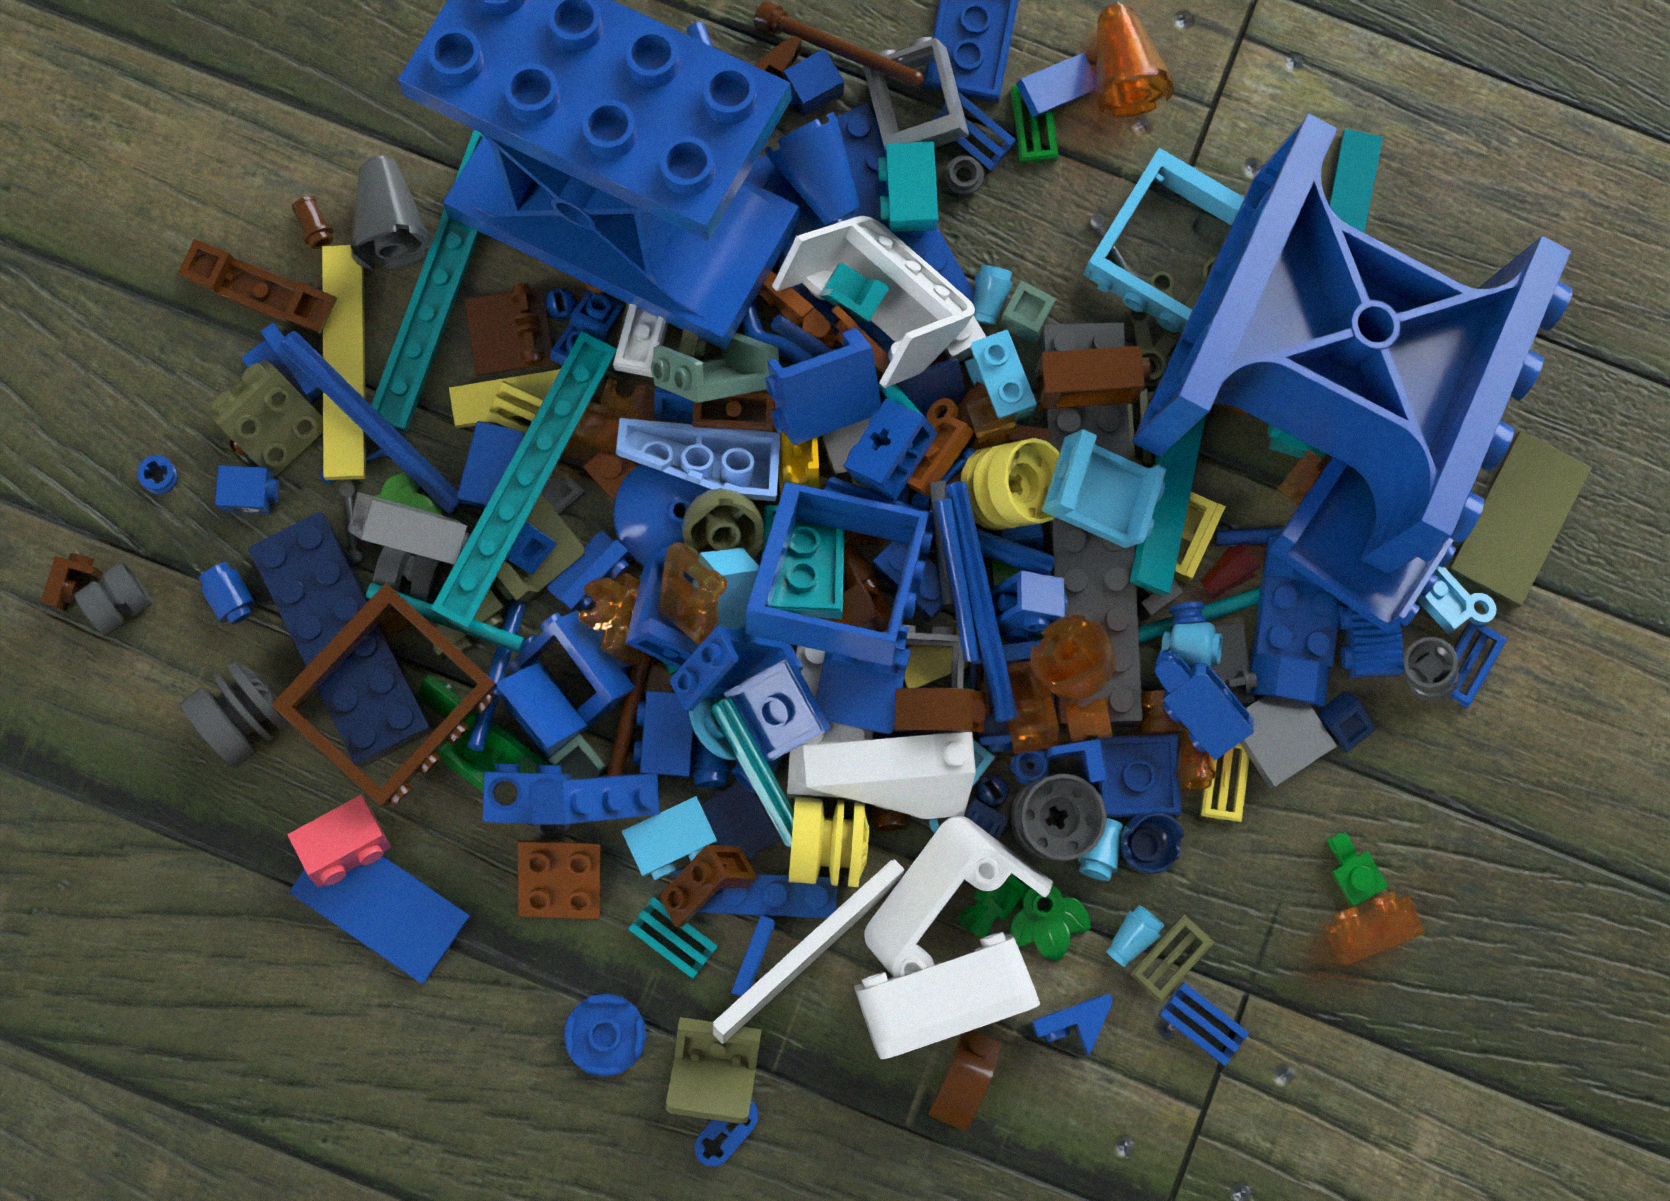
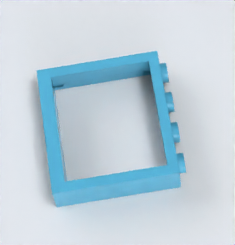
M1159 148L1089 260L1083 275L1097 283V289L1104 292L1111 291L1123 298L1124 304L1130 309L1137 312L1145 311L1155 317L1157 323L1170 332L1178 331L1182 333L1192 309L1110 262L1106 257L1154 180L1229 225H1232L1244 197Z

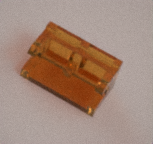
M1043 657L1035 658L1034 661L1008 665L1007 669L1017 710V717L1007 721L1014 754L1058 746L1059 725Z

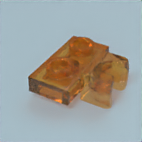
M609 377L601 397V404L590 402L570 441L616 453L620 418L658 421L641 416L647 394L645 386L641 384L636 386L633 395L623 398L616 392L617 379Z
M628 573L617 576L616 582L609 578L593 580L584 586V592L595 601L596 607L588 613L586 611L579 612V621L597 631L604 630L601 650L630 666L641 663L643 651L626 644L640 580Z

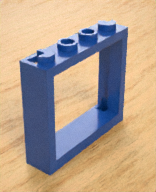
M785 482L747 606L745 634L892 666L896 650L904 652L909 627L903 626L904 618H913L917 594L911 593L913 585L921 586L926 562L919 561L921 553L929 554L934 533L926 531L929 512ZM796 520L909 543L886 633L770 608Z

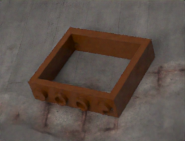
M385 583L277 697L271 706L381 807L386 808L390 803L396 806L403 797H406L412 790L408 783L419 772L425 776L441 759L437 752L447 741L454 745L469 729L465 722L475 711L480 715L483 714L498 696L493 693L497 689L496 683L394 589ZM395 607L477 683V686L392 777L380 787L297 710Z

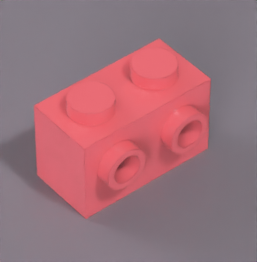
M362 794L287 834L307 875L317 887L333 885L341 881L346 876V872L359 865H369L376 862L383 856V852L391 848L371 807Z

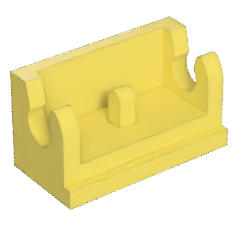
M1193 492L1190 493L1174 573L1175 579L1186 584L1193 579L1226 506L1217 504Z

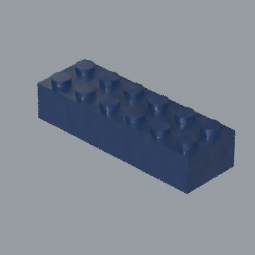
M321 511L248 547L307 667L369 601V598H366V592L329 518ZM381 622L318 688L353 762L362 768L435 731Z

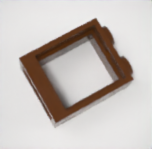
M1141 346L1042 352L1035 369L1038 410L1134 404L1140 393L1145 390V383L1150 382L1149 359L1142 358Z

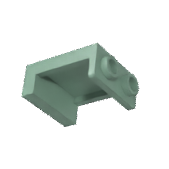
M735 332L726 350L722 349V357L703 361L664 346H656L653 348L654 360L651 364V373L655 386L696 403L767 389L765 377L770 376L767 361L775 358L779 363V348Z

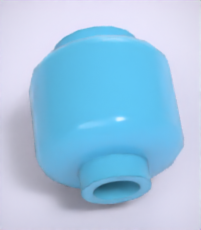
M1209 622L1176 624L1173 626L1171 633L1164 632L1162 651L1169 648L1172 651L1174 650L1175 653H1178L1177 656H1181L1189 667L1195 663H1206L1212 668L1213 665L1218 666L1220 664L1223 637L1222 634L1216 633L1215 626Z

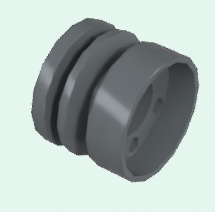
M234 659L227 665L228 670L236 680L234 684L226 676L218 672L214 675L215 681L222 692L218 697L200 686L184 699L180 706L206 742L227 764L236 769L257 752L249 736L251 732L255 731L262 738L271 741L274 735L265 721L269 719L282 731L290 725V722L271 706L277 699V696L257 673L246 668L237 659Z
M1057 774L1031 781L1018 791L1011 803L1009 824L1013 838L1026 853L1036 859L1067 861L1083 857L1097 846L1105 831L1107 814L1103 799L1092 784L1079 776ZM1050 811H1059L1061 818L1056 821L1058 828L1056 825H1047L1045 819L1050 816Z

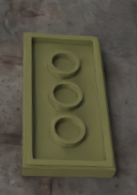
M1522 430L1519 431L1484 497L1483 510L1475 527L1468 537L1461 542L1448 571L1516 607L1522 606L1592 467Z

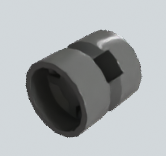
M384 546L375 568L373 583L381 586L387 583L397 592L432 604L441 580L443 561L421 555L414 557L412 553Z
M123 561L103 574V582L92 581L74 593L80 608L96 629L104 636L109 635L122 626L125 622V615L129 614L135 617L153 604L143 584Z
M1425 637L1413 642L1406 650L1404 657L1407 685L1412 694L1420 700L1427 702H1440L1450 697L1457 689L1459 683L1457 654L1453 647L1445 640L1436 637Z

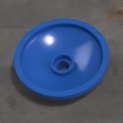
M643 464L635 467L622 481L613 505L615 531L620 543L628 550L629 556L644 567L647 556L665 547H677L686 552L682 533L683 518L676 517L673 508L678 504L686 511L697 496L711 489Z

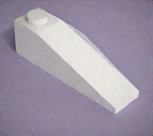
M972 732L800 746L804 788L848 800L853 799L872 804L875 807L902 812L920 819L964 816L976 774Z

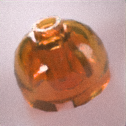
M1082 615L1063 617L1048 625L1041 633L1044 638L1039 643L1038 648L1035 645L1032 647L1030 666L1036 678L1044 687L1058 697L1074 700L1091 697L1101 691L1110 681L1115 669V649L1107 632L1100 623L1095 620H1086Z

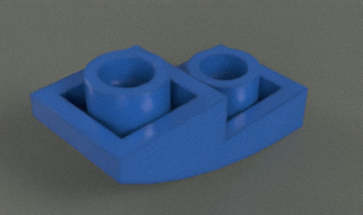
M588 289L572 312L569 325L552 348L550 360L563 366L581 331L606 343L625 304L603 293H594Z

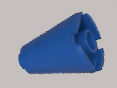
M834 112L827 114L829 122L821 125L819 119H816L780 138L778 142L781 148L773 152L770 145L764 149L767 158L825 226L857 217L854 211L861 207L838 119Z

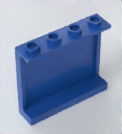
M1331 456L1268 551L1387 634H1390L1400 623L1406 627L1420 608L1415 604V601L1419 595L1425 597L1438 580V577L1433 574L1437 566L1443 568L1457 548L1451 545L1454 540L1448 538L1429 562L1416 557L1390 574L1361 561V556L1376 524L1374 497L1368 483L1358 471L1347 463Z

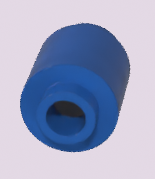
M227 562L208 569L199 577L202 583L200 589L219 622L229 621L231 625H235L252 615L250 608L255 605V600L238 571L231 569Z

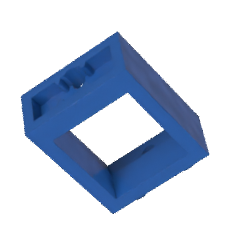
M576 610L563 617L560 613H556L545 620L539 626L542 633L526 639L519 654L507 666L514 674L538 663L588 725L580 733L582 734L588 731L635 689V686L579 611ZM556 639L559 640L596 690V693L579 709L576 708L539 658V655Z

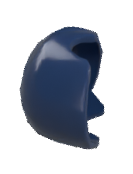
M1157 811L1140 813L1130 819L1123 829L1120 842L1122 857L1132 869L1149 875L1164 872L1181 856L1180 843L1184 837L1183 829L1174 817Z

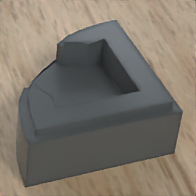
M553 478L548 480L541 494L556 512L561 515L584 496L586 492L573 481Z

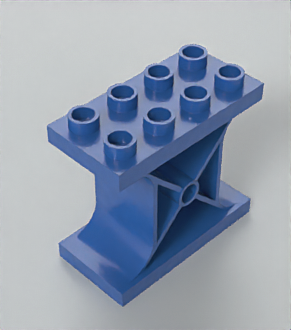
M447 0L398 78L404 97L483 135L477 148L443 201L448 217L628 304H634L637 308L657 318L660 316L666 322L682 330L685 328L698 335L699 338L721 349L726 350L800 221L799 205L745 180L792 100L790 82L613 0Z
M1308 113L1254 175L1242 205L1234 218L1132 443L1161 457L1210 411L1213 404L1234 406L1322 452L1347 463L1362 475L1374 497L1376 524L1360 560L1390 574L1416 557L1429 562L1438 553L1446 539L1450 538L1461 543L1475 527L1483 510L1484 499L1470 491L1480 467L1487 471L1493 470L1505 455L1512 441L1514 427L1501 421V417L1509 398L1512 397L1518 401L1524 398L1534 385L1541 371L1544 358L1531 351L1530 348L1539 327L1545 331L1551 330L1569 304L1573 289L1560 282L1559 279L1571 250L1541 236L1477 289L1465 286L1351 227L1333 212L1323 192L1321 167L1338 128Z

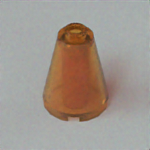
M1122 3L1109 5L1097 19V105L1101 112L1105 113V109L1112 110L1113 117L1119 118L1134 117L1151 112L1157 108L1156 101L1164 96L1166 102L1171 98L1175 89L1172 76L1135 9Z

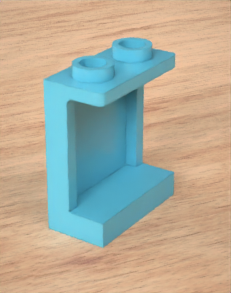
M1008 329L972 342L970 348L974 358L965 361L964 368L972 388L978 381L985 385L993 406L986 425L991 438L999 435L1010 424H1029L1037 403Z
M1084 429L1066 436L1042 511L1124 548L1143 543L1153 530L1154 519L1152 515L1156 503L1160 500L1165 490L1163 478L1166 468L1160 465L1146 468L1095 445L1097 435Z

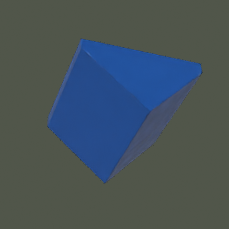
M538 663L518 671L496 684L502 704L548 760L588 726Z

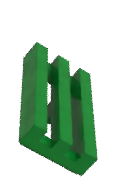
M1017 85L1011 86L1010 97L1019 165L1027 164L1030 161H1034V163H1042L1043 160H1050V162L1058 161L1059 154L1053 110L1044 114L1048 150H1041L1038 118H1033L1028 109L1033 151L1027 152L1020 99L1021 93Z

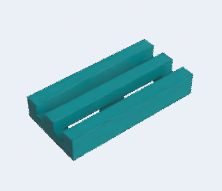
M652 897L628 930L694 979L718 946L689 923H686L680 928L706 947L704 952L700 954L651 916L654 909H657L671 920L664 905L655 897ZM644 922L648 923L695 959V964L692 967L641 929Z

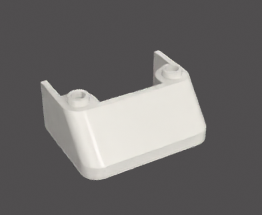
M867 216L854 217L796 236L772 285L776 291H780L803 283L814 297L824 300L819 296L820 292L837 264L844 263L865 278H877L890 288L870 319L895 341L888 351V358L891 362L879 382L884 388L921 374L968 325L975 312L974 305L967 297L887 227Z
M953 816L941 824L872 917L865 929V942L892 977L899 978L934 966L932 957L918 946L917 942L964 879L980 890L991 891L999 888L1012 873L1045 898L1051 890L1053 881L970 819L963 816Z
M995 933L980 939L982 946L975 949V952L899 978H887L886 972L878 973L862 979L863 985L858 984L854 986L879 1058L887 1059L1039 1006L1040 1002L1015 938L1008 933Z

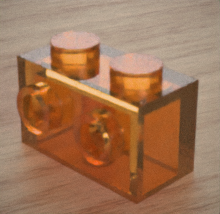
M1392 891L1371 899L1373 907L1359 912L1357 906L1334 914L1336 921L1324 926L1339 964H1351L1425 934L1410 896L1396 897L1395 892Z

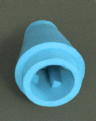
M981 265L980 273L975 274V312L973 315L977 322L995 326L996 320L1013 286V282L1010 281L1011 271L994 266Z
M1106 818L1105 831L1097 846L1083 857L1078 858V861L1081 863L1079 871L1082 874L1093 879L1110 881L1112 873L1117 872L1123 827L1120 822Z
M1138 905L1133 912L1131 910L1128 911L1110 944L1111 946L1106 952L1115 961L1126 967L1130 961L1161 937L1159 932L1164 927V924L1144 907Z

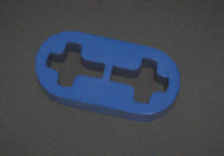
M752 1100L748 1117L751 1121L748 1125L744 1123L738 1124L731 1132L726 1128L729 1122L711 1120L695 1141L694 1150L696 1157L701 1163L712 1167L723 1164L750 1134L758 1122L759 1115L757 1106ZM723 1131L727 1135V1138L720 1146L724 1152L723 1155L718 1157L713 1154L710 1158L706 1157L703 1154L706 1146L702 1141L706 1137L714 1140Z

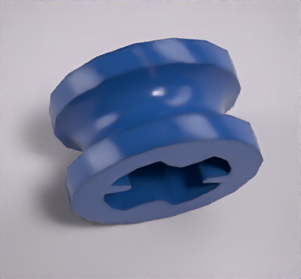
M153 455L144 459L137 471L141 484L154 494L169 492L176 485L178 478L174 465L167 458L160 455ZM155 466H159L163 471L167 470V475H162L164 480L160 483H156L152 478L148 479V474L153 475L151 469Z
M1186 602L1170 606L1168 612L1174 616V620L1170 623L1171 628L1176 624L1207 622V618L1201 615V610L1205 608L1204 602Z

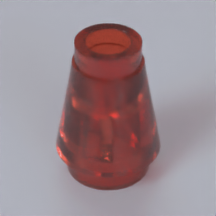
M1240 543L1235 548L1230 546L1199 581L1211 597L1215 599L1219 595L1255 578L1254 573L1261 566L1248 549Z

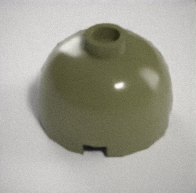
M717 488L697 496L689 505L683 518L682 533L686 552L695 563H698L699 555L702 552L743 548L753 559L762 548L764 527L761 514L751 499L734 490Z

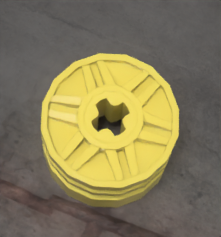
M1030 438L979 449L967 459L961 472V482L967 484L975 522L983 528L998 531L1054 520L1056 517L1043 512L1042 509L1060 454L1059 451L1045 440Z
M795 797L789 882L816 884L820 867L825 866L829 867L831 885L838 886L840 868H849L848 887H859V879L867 863L869 825L864 802H854L853 820L843 819L844 800H838L833 818L824 817L822 799Z

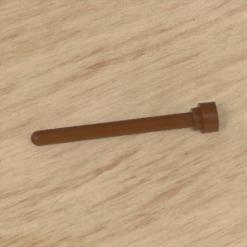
M765 0L760 4L755 13L754 28L768 35H773L774 33L781 34L782 32L791 36L795 35L807 43L822 49L825 48V50L913 87H918L923 83L924 77L921 72L788 17L787 12L783 11V7L776 3Z
M639 649L636 651L629 679L635 686V689L624 699L606 775L601 776L623 774L637 718L638 701H641L652 658L651 655Z

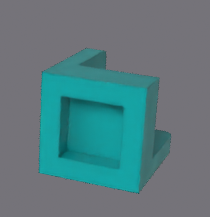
M839 263L819 296L833 306L838 305L856 321L869 322L890 287L877 278L867 279L846 264Z

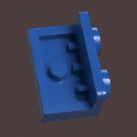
M600 531L585 546L584 556L550 582L547 588L571 612L580 611L581 609L586 612L600 598L601 593L599 590L609 580L615 582L629 567L627 561L631 558L629 552L617 540L613 541L607 534Z

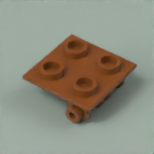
M518 840V917L600 919V863H602V847H600V842Z

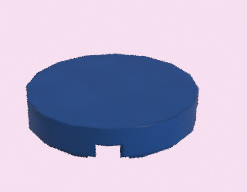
M612 994L590 996L579 1003L567 1018L564 1030L566 1050L574 1063L585 1072L602 1077L620 1074L633 1066L643 1052L647 1037L645 1022L637 1007L624 997Z

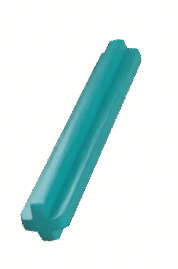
M730 697L724 698L711 707V711L787 847H791L794 810L733 700Z

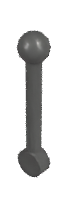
M1093 214L1089 219V227L1094 231H1098L1103 239L1107 233L1104 227L1105 219L1101 214ZM1114 244L1110 252L1118 266L1138 278V274L1129 269Z
M344 482L340 485L339 492L345 498L347 523L349 526L354 508L353 497L356 494V488L352 483ZM349 532L351 550L348 552V559L351 563L358 564L363 560V552L358 547L357 537Z

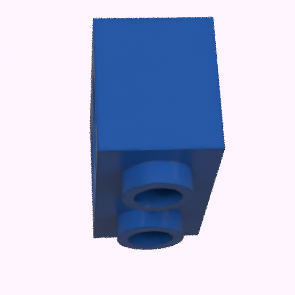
M495 764V772L488 771L484 773L483 822L532 824L530 782L571 779V774H561V766L537 765L536 773L520 772V764ZM503 781L513 783L517 789V798L511 805L502 804L496 797V789Z

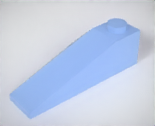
M620 418L616 455L709 489H729L737 491L749 499L776 501L780 449L779 432L693 427L692 424Z

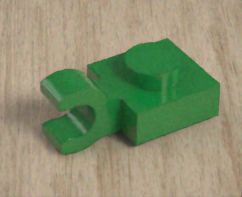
M1339 832L1326 840L1340 864L1330 870L1350 906L1354 907L1388 887L1370 853L1363 851L1356 855L1353 843L1346 832L1342 834Z
M1010 874L1006 881L995 890L983 891L977 889L972 897L979 901V903L964 909L959 915L957 922L982 939L989 933L997 916L1005 921L1028 887Z

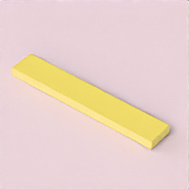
M351 245L322 246L323 292L337 298L323 328V358L365 398L364 267L356 264L353 260ZM323 392V477L325 480L366 479V433Z

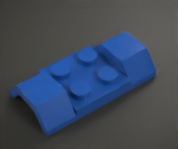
M1268 537L1249 673L1255 672L1257 688L1250 689V693L1247 695L1285 698L1307 702L1315 707L1324 708L1329 672L1334 662L1341 601L1269 552V548L1277 537Z

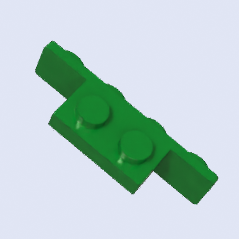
M427 675L424 678L418 693V698L445 719L463 701L462 698L455 694V691L449 684L436 680L431 675ZM477 711L465 722L469 726L466 733L454 745L447 741L437 752L441 757V762L483 793L484 773L488 771L495 772V764H520V772L536 773L537 765H551L545 756L533 753L520 743L513 732L500 728L494 722H491L483 751H475L468 748L467 745Z

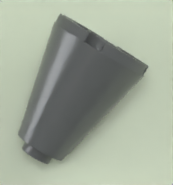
M373 156L362 164L359 169L350 248L352 258L356 264L374 270V264H386L387 271L411 267L423 261L427 257L426 249L429 248L431 250V239L398 163L386 156Z

